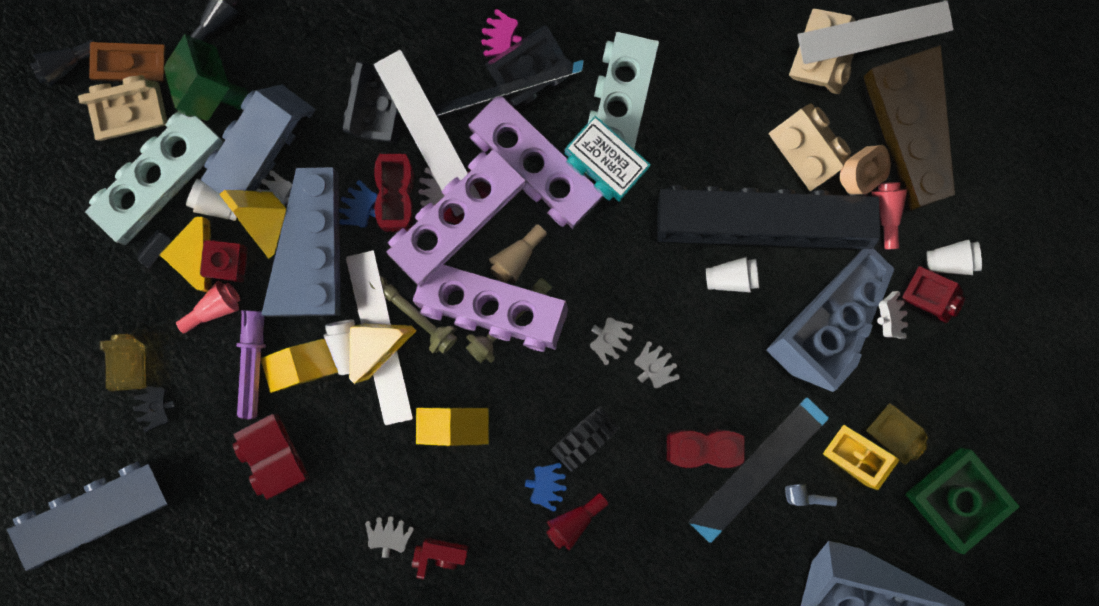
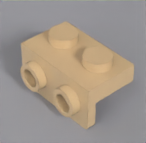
M813 9L805 32L856 20L850 15ZM799 46L789 75L794 80L824 86L832 93L840 94L843 85L850 78V64L854 53L804 64Z
M144 75L124 78V85L111 87V84L94 85L89 87L90 93L79 95V102L88 105L95 140L103 141L165 126L167 117L159 82L145 80Z
M812 104L803 107L768 133L809 191H812L840 171L845 162L851 158V151L847 143L841 137L834 135L828 127L830 122L826 114L820 108H815Z

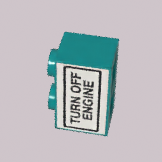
M596 116L590 120L565 148V154L569 157L566 163L580 176H583L585 172L596 181L593 187L609 201L614 197L620 202L651 165Z

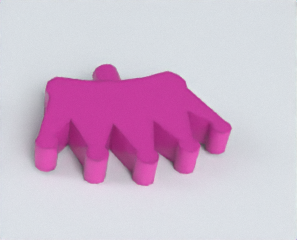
M498 9L495 10V15L499 16L501 20L487 19L488 24L493 25L496 29H482L484 35L493 38L481 41L483 46L487 45L493 48L490 51H484L486 57L498 56L509 49L512 42L518 43L522 40V37L514 35L519 26L517 20L511 19Z

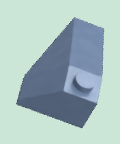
M874 248L862 249L766 350L791 375L829 391H836L858 366L862 355L860 354L866 337L871 332L872 320L879 303L883 300L894 268Z
M828 541L812 561L801 606H965V604L862 549Z

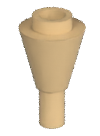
M536 224L522 240H518L489 258L492 264L490 268L491 273L503 283L510 281L515 284L528 262L533 248L547 235L546 231Z

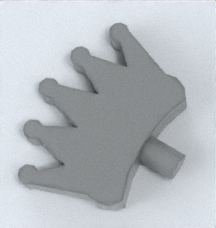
M607 318L603 330L596 325L592 328L591 331L597 334L598 337L590 344V347L598 354L605 365L609 364L605 354L613 356L614 359L619 358L613 347L627 351V347L618 338L630 341L631 336H628L621 328L632 329V324Z
M650 341L647 342L640 356L635 359V365L644 371L637 377L641 383L649 377L653 386L659 388L663 384L678 380L679 375L677 374L674 377L668 376L673 368L677 367L675 363L664 367L672 355L667 353L665 356L657 359L659 352L663 348L658 346L656 350L649 353V347L652 343Z
M392 516L388 518L385 529L380 517L376 520L377 524L374 530L371 527V522L367 521L365 523L369 538L368 546L370 549L383 547L382 557L389 558L390 549L400 553L404 552L406 544L414 531L413 527H409L408 532L404 534V521L402 520L399 521V525L394 531V518Z

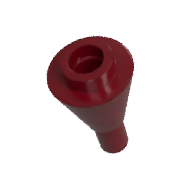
M599 493L583 507L580 506L547 521L550 527L546 532L548 537L559 549L565 546L568 550H571L592 521L591 518L608 505L607 500Z

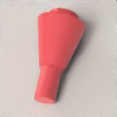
M900 182L881 183L878 185V190L871 191L873 197H879V216L881 225L884 227V249L899 248L898 225L901 222L908 190L900 189Z
M216 281L194 307V310L178 320L176 325L185 334L201 322L204 323L239 310L237 302L240 301V297L231 284H223L220 281Z

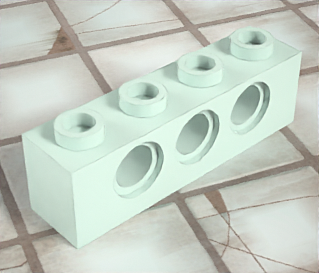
M616 32L615 41H607L602 62L609 63L606 77L599 75L594 97L601 98L598 112L591 110L588 123L594 116L598 117L634 149L659 41ZM623 66L629 67L634 71L635 78L630 82H622L616 77L615 71ZM613 101H620L625 104L627 113L622 117H614L607 110L608 104ZM586 172L584 173V176L586 178L593 179Z
M179 111L176 112L167 121V129L158 138L155 136L149 139L140 150L142 154L133 163L129 162L118 170L115 175L117 180L108 189L103 188L91 198L89 202L91 206L85 213L115 242L126 245L205 165L208 157L215 150H220L224 141L203 120L196 116L188 117ZM185 140L187 145L185 153L180 157L174 158L172 155L173 145L177 141ZM153 166H159L161 169L159 180L149 184L146 177L148 170ZM133 191L135 203L131 208L124 210L121 204L122 197L127 192Z

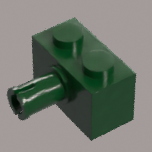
M184 34L164 66L175 109L185 116H196L208 121L220 102L240 110L244 99L248 95L247 88L228 82L217 47Z

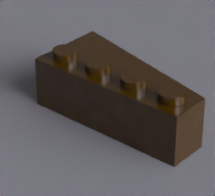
M941 45L872 68L863 78L902 189H908L906 200L910 211L955 195Z

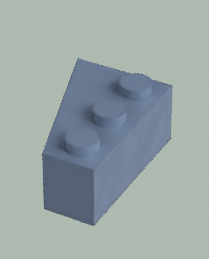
M283 85L250 92L241 105V109L244 111L238 121L234 120L224 131L222 138L225 139V142L220 150H215L206 160L204 167L207 170L201 180L219 194L224 190L256 191L261 185V180L265 179L276 163L273 161L283 145L286 143L290 146L296 138L292 131L299 120L305 116L310 119L316 109Z

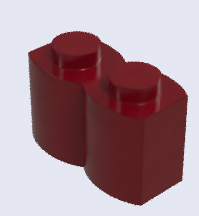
M379 154L374 170L375 181L380 190L375 202L376 220L384 231H400L403 228L409 231L413 226L415 218L414 204L409 196L414 186L412 164L406 154Z
M272 414L234 434L237 441L233 443L234 451L242 463L247 461L253 473L249 476V480L258 496L263 494L266 499H270L310 478L278 414Z
M693 430L673 431L667 434V460L674 465L685 468L698 467L705 463L721 468L735 467L744 463V436L728 430H713L705 434Z

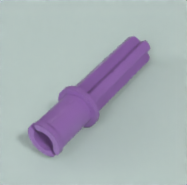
M241 310L240 343H237V347H241L237 415L242 419H254L257 417L261 348H266V344H263L265 316L261 315L262 311Z

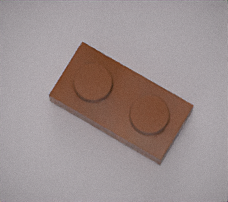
M90 42L89 78L91 80L123 81L127 77L144 75L145 80L165 83V45Z

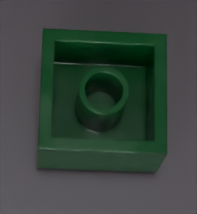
M964 448L956 450L905 494L953 551L963 555L1019 508V505L975 453L970 449Z

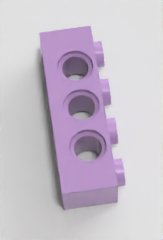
M502 96L494 98L469 124L470 131L473 133L470 139L484 152L488 149L491 151L495 149L525 180V187L522 188L525 193L535 202L542 199L551 208L547 213L561 227L568 224L573 229L603 198L593 187L594 184L584 175L580 176L566 163L567 158ZM505 131H511L517 135L518 142L511 148H503L497 142L499 135ZM530 156H538L543 160L544 167L538 173H529L523 167L524 161ZM558 180L566 182L570 187L569 194L564 198L553 197L549 191V187L553 182Z
M495 149L488 155L484 151L481 152L469 164L468 168L471 171L462 180L456 177L449 182L442 190L444 197L435 206L431 202L428 203L415 216L418 222L408 232L403 228L388 242L391 246L387 251L388 255L419 287L525 187V180ZM477 182H485L491 187V193L484 199H476L470 193L471 187ZM451 207H458L465 213L464 219L457 225H450L444 220L445 212ZM426 232L433 233L438 237L437 245L429 251L421 250L417 246L418 238Z
M442 265L421 287L418 286L413 298V302L421 309L420 314L435 320H441L442 316L456 319L454 324L472 331H475L476 326L489 329V335L505 341H510L511 336L525 340L524 346L544 352L545 347L556 349L569 309L564 300L446 265ZM457 290L464 292V298L458 305H448L447 300L452 292ZM497 301L499 307L496 313L491 316L481 314L482 306L486 302ZM522 311H530L534 314L532 322L527 326L515 324L517 315Z

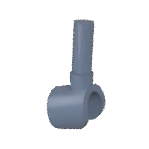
M806 484L788 485L785 487L787 502L791 505H837L836 497L807 495Z

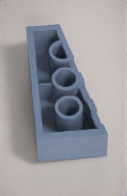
M333 167L296 168L261 314L263 316H340L339 173Z
M139 461L120 469L118 472L121 477L107 483L105 478L98 479L84 486L85 494L74 499L71 498L70 494H66L49 502L48 504L51 509L44 513L36 515L35 511L32 510L13 519L15 526L7 529V532L25 570H34L44 565V562L63 556L78 548L79 545L96 540L112 532L115 528L125 526L166 506V500L149 464L141 467Z

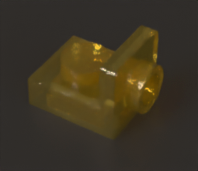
M129 334L111 336V341H101L100 350L105 353L106 389L118 391L146 388L145 345L137 339H133V335Z
M891 403L866 430L869 435L896 455L904 465L911 459L913 461L917 460L927 448L926 441L928 436L925 430Z

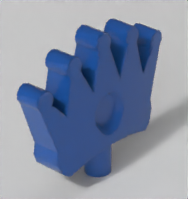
M358 180L357 185L361 187L362 191L348 188V192L356 199L341 198V201L348 204L352 209L339 208V212L345 214L350 219H340L339 223L341 225L365 228L368 225L369 216L376 217L373 207L377 194L372 192L362 181Z
M560 463L535 467V481H525V487L534 488L530 498L531 502L540 504L551 511H556V507L551 506L548 501L558 500L561 502L563 500L561 496H557L552 492L565 491L567 489L566 486L553 482L565 479L564 474L552 472L556 468H561Z

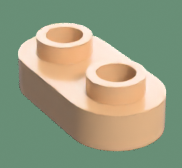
M883 145L866 146L845 162L840 172V181L849 194H867L888 178L891 160L886 147Z

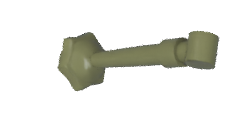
M380 276L384 297L389 302H393L431 334L430 351L432 353H437L438 351L443 354L446 353L457 340V337L454 335L457 329L453 326L436 328L402 297L393 285H389L385 277Z
M542 277L534 284L533 289L530 291L545 295L552 286ZM525 311L520 312V313L517 315L515 321H516ZM472 334L466 337L470 342L466 349L480 363L485 359L491 363L494 361L492 343L497 338L489 334L486 337L474 336Z

